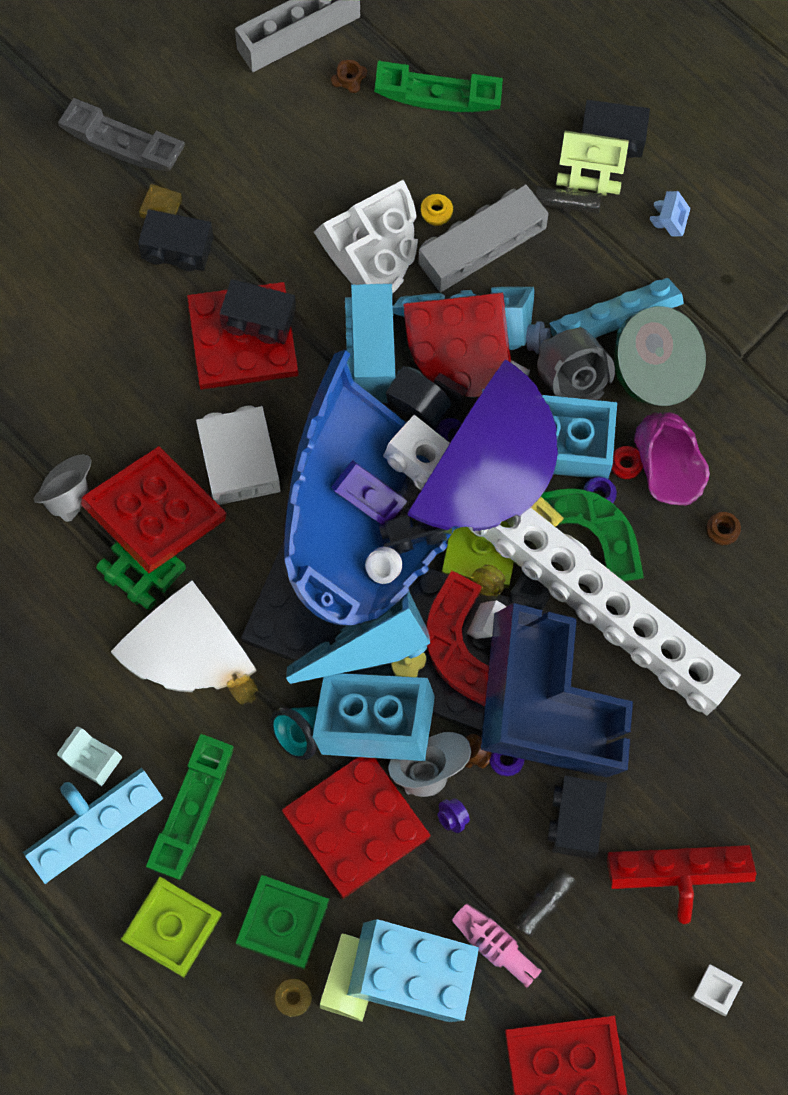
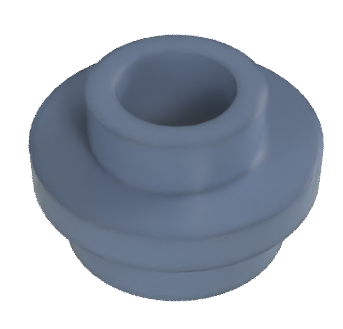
M537 321L535 325H528L526 335L528 351H535L536 354H540V344L550 338V329L545 328L543 321Z

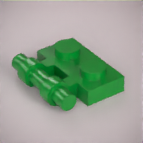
M118 542L111 547V550L119 559L112 565L104 558L96 566V569L105 576V581L111 586L117 585L128 594L127 598L135 605L140 604L147 610H150L157 601L148 593L150 588L154 585L161 592L165 593L186 569L185 563L174 556L151 573H148ZM130 567L143 576L137 583L125 575V572Z

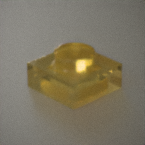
M151 184L139 210L140 217L146 218L148 209L176 215L182 201L181 193Z

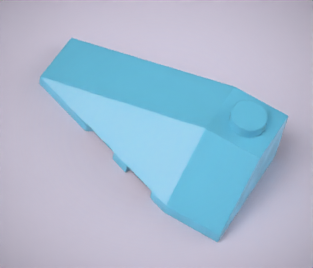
M534 287L491 288V294L503 292L509 349L514 350L525 346L527 328L532 322ZM464 290L459 294L451 296V298L474 296L476 294H473L472 290ZM433 293L400 297L393 306V314L405 317L403 304L445 299V295Z
M409 591L392 608L377 619L364 622L361 625H347L335 638V643L332 645L329 642L321 643L287 667L286 679L292 684L397 662L407 656L412 659L421 655L427 649V645L430 644V636Z

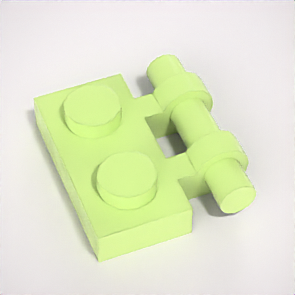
M565 131L559 165L572 166L571 174L558 172L556 185L569 187L568 190L577 192L578 188L597 191V195L604 196L607 193L620 194L621 182L612 181L609 178L610 172L623 174L629 140ZM581 169L599 170V179L580 176Z

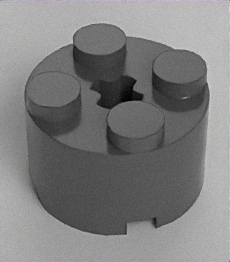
M578 327L560 332L554 337L544 340L539 346L538 373L555 396L598 400L604 394L603 389L608 381L611 384L614 379L615 366L612 358L593 335L584 328Z

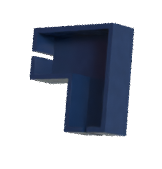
M516 603L494 613L481 750L607 778L628 770L630 739L622 738L606 744V741L631 732L633 701L571 687L576 631L575 618L551 612L542 615V610Z

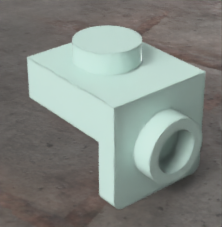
M78 726L65 740L57 753L73 770L101 786L122 759V756L116 750L92 738L84 729Z

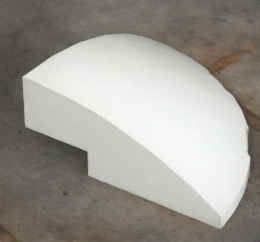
M401 180L355 204L348 211L323 223L314 233L328 255L353 285L392 284L393 294L403 283L404 279L402 278L408 266L412 264L415 258L418 239H414L413 222L417 215L410 192L404 180Z
M193 581L189 582L158 606L111 651L114 657L126 669L140 679H149L162 684L166 689L179 692H193L194 689L209 687L221 689L233 685L256 672V668Z

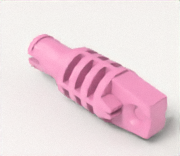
M468 903L453 917V923L471 945L479 947V952L496 967L501 968L504 966L526 988L541 973L542 970L537 968L517 949L519 945H517L515 939L495 921Z

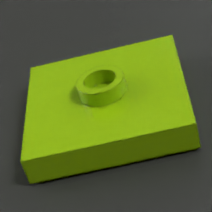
M505 520L501 522L500 525L502 527L510 528L508 522ZM469 527L455 529L448 539L442 573L449 575L452 570L473 582L509 588L514 561L511 558H505L500 555L491 542L484 537L474 534Z
M159 877L121 940L184 978L222 916V913Z

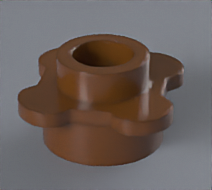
M354 60L340 61L337 67V74L332 76L331 83L334 87L341 86L348 89L350 93H357L361 89L360 83L362 79L367 77V69L364 66H360Z
M470 734L466 739L470 743L471 755L465 767L471 768L473 765H477L483 769L489 764L492 752L481 750L482 737L477 734Z

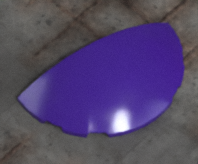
M506 359L500 365L442 455L409 510L408 516L430 526L445 530L457 526L472 527L473 531H480L498 527L502 521L515 515L521 516L541 497L553 476L557 462V429L549 405L544 400L537 386L518 367Z

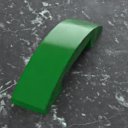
M378 61L374 92L389 99L425 109L452 112H481L500 109L503 78L472 74L470 80L413 73L409 72V65Z
M200 734L187 765L188 771L164 830L162 834L159 833L146 868L177 880L181 879L218 796L234 746Z

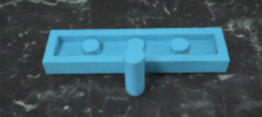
M669 278L657 280L650 285L625 292L621 296L603 303L594 304L590 308L565 315L561 319L551 322V334L555 336L560 332L581 327L596 338L619 329L627 318L640 310L656 306L674 308L684 304L682 292Z
M142 768L90 805L86 803L72 783L66 782L61 786L60 790L76 812V815L29 847L23 854L46 884L160 802L163 797Z

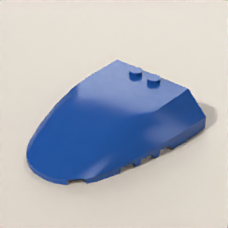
M343 350L334 354L309 411L298 446L285 521L284 560L289 581L305 607L327 622L353 626L377 619L392 608L409 591L408 587L417 577L429 570L427 566L433 558L447 548L446 542L452 534L446 535L447 540L444 542L427 545V542L423 541L413 544V550L399 554L402 560V570L392 582L381 584L373 581L368 576L365 568L367 557L375 549L384 547V544L389 543L390 539L382 540L379 526L382 525L336 493L331 486L349 463L354 460L405 497L407 502L394 519L407 516L416 500V494L419 489L411 478L403 472L394 470L388 464L387 459L383 457L388 443L406 422L353 381L347 365L351 354ZM416 456L419 461L423 463H430V461L425 456ZM408 516L411 527L418 526L417 520ZM453 526V527H452V533L454 532L455 529L460 528V527Z

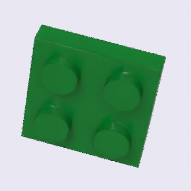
M261 875L236 945L305 970L330 900Z

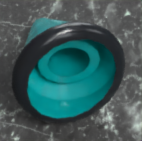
M318 706L281 707L272 713L271 729L275 739L287 754L296 759H310L316 752L317 744L313 739V731Z

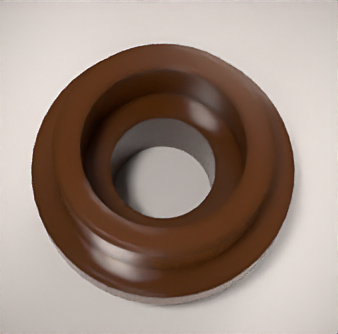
M718 512L708 520L706 531L708 537L714 543L729 545L738 539L741 525L733 514ZM724 525L728 528L729 533L722 534L718 531L717 527Z

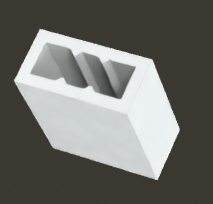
M244 406L237 409L236 412L227 414L210 413L205 415L203 419L196 420L213 500L218 505L281 492L262 406L256 408L254 406Z

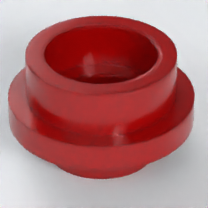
M623 446L613 452L611 470L617 477L632 479L640 474L643 465L637 449ZM622 460H628L631 462L632 466L630 468H624L620 464V462Z

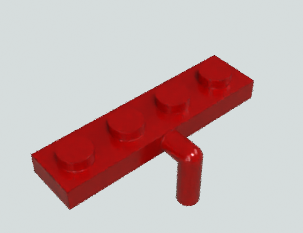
M750 845L608 852L607 854L611 889L678 886L677 920L682 924L689 923L692 918L694 900L692 885L755 882L756 869Z

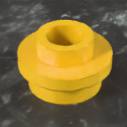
M432 194L426 197L421 204L423 219L433 226L443 225L452 216L453 205L444 195ZM440 206L442 209L435 211L431 207Z

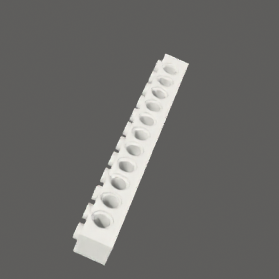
M413 415L388 443L383 457L387 459L388 464L394 470L403 472L411 478L416 487L421 491L450 443L417 416ZM416 456H425L430 463H423ZM532 508L519 517L515 515L506 519L505 521L508 522L510 528L499 525L487 530L473 531L472 527H469L474 534L484 537L491 542L500 555L505 558H511L521 566L525 575L533 580H538L546 586L555 599L566 602L576 610L581 620L593 624L602 631L604 637L610 643L620 646L627 651L636 664L648 668L657 675L659 681L665 687L675 690L686 699L687 704L694 710L708 715L720 704L741 676ZM528 540L533 542L536 545L537 549L533 550L528 548L525 545L524 541ZM551 562L559 563L564 571L556 570ZM579 583L587 585L591 593L583 592L579 587ZM606 605L613 606L617 610L618 615L611 614L607 610ZM633 627L642 629L645 637L637 635ZM661 648L668 650L673 659L666 658L662 654ZM689 670L698 674L700 682L691 678Z

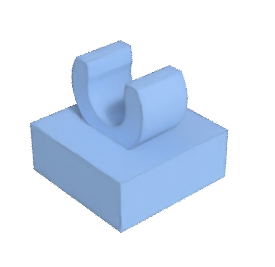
M667 191L664 201L654 202V207L660 215L650 216V221L656 228L665 227L671 236H683L690 207L679 191Z

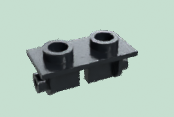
M408 515L387 520L385 525L379 526L382 540L390 539V542L384 544V547H389L398 554L413 550V544L426 541L427 545L444 542L447 540L446 535L452 534V528L445 530L418 520V526L411 527Z

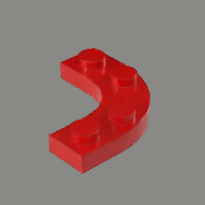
M451 570L435 598L428 615L427 630L430 636V644L427 645L435 669L445 682L462 695L485 706L489 666L469 653L463 642L462 635L464 621L478 598L482 586Z

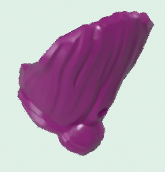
M654 412L646 416L636 428L634 443L639 450L650 493L656 500L668 503L669 505H691L703 494V489L707 485L710 475L709 466L700 453L695 433L675 413Z

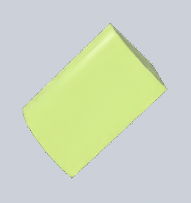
M342 933L321 998L320 1009L363 1021L368 1001L347 995L360 939Z

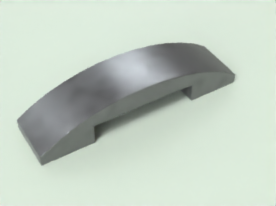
M73 98L58 122L61 128L86 144L120 160L154 170L170 171L185 146L183 141L156 131L154 135H150L105 117L100 108Z

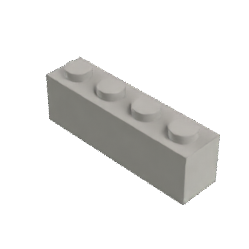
M289 0L236 27L237 50L251 71L255 72L360 18V0Z
M527 185L518 190L511 189L498 202L491 206L484 205L478 209L474 216L468 220L454 223L445 234L438 238L431 237L426 240L419 249L418 264L441 293L545 230L549 213Z

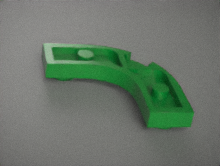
M560 489L543 492L541 497L564 518L558 525L579 524L590 529L599 538L604 551L607 569L624 582L644 579L638 542L634 530L625 515L613 503L596 493L581 489Z

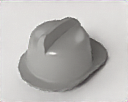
M84 454L76 455L58 464L47 475L39 492L33 498L35 503H43L52 515L60 516L65 522L72 521L82 507V496L89 492L86 475L92 463L90 457Z
M443 732L431 736L428 739L425 761L391 759L388 766L390 777L396 784L403 786L408 795L413 794L419 797L433 796L445 787L449 777L465 767L471 755L470 743L463 735L454 732Z

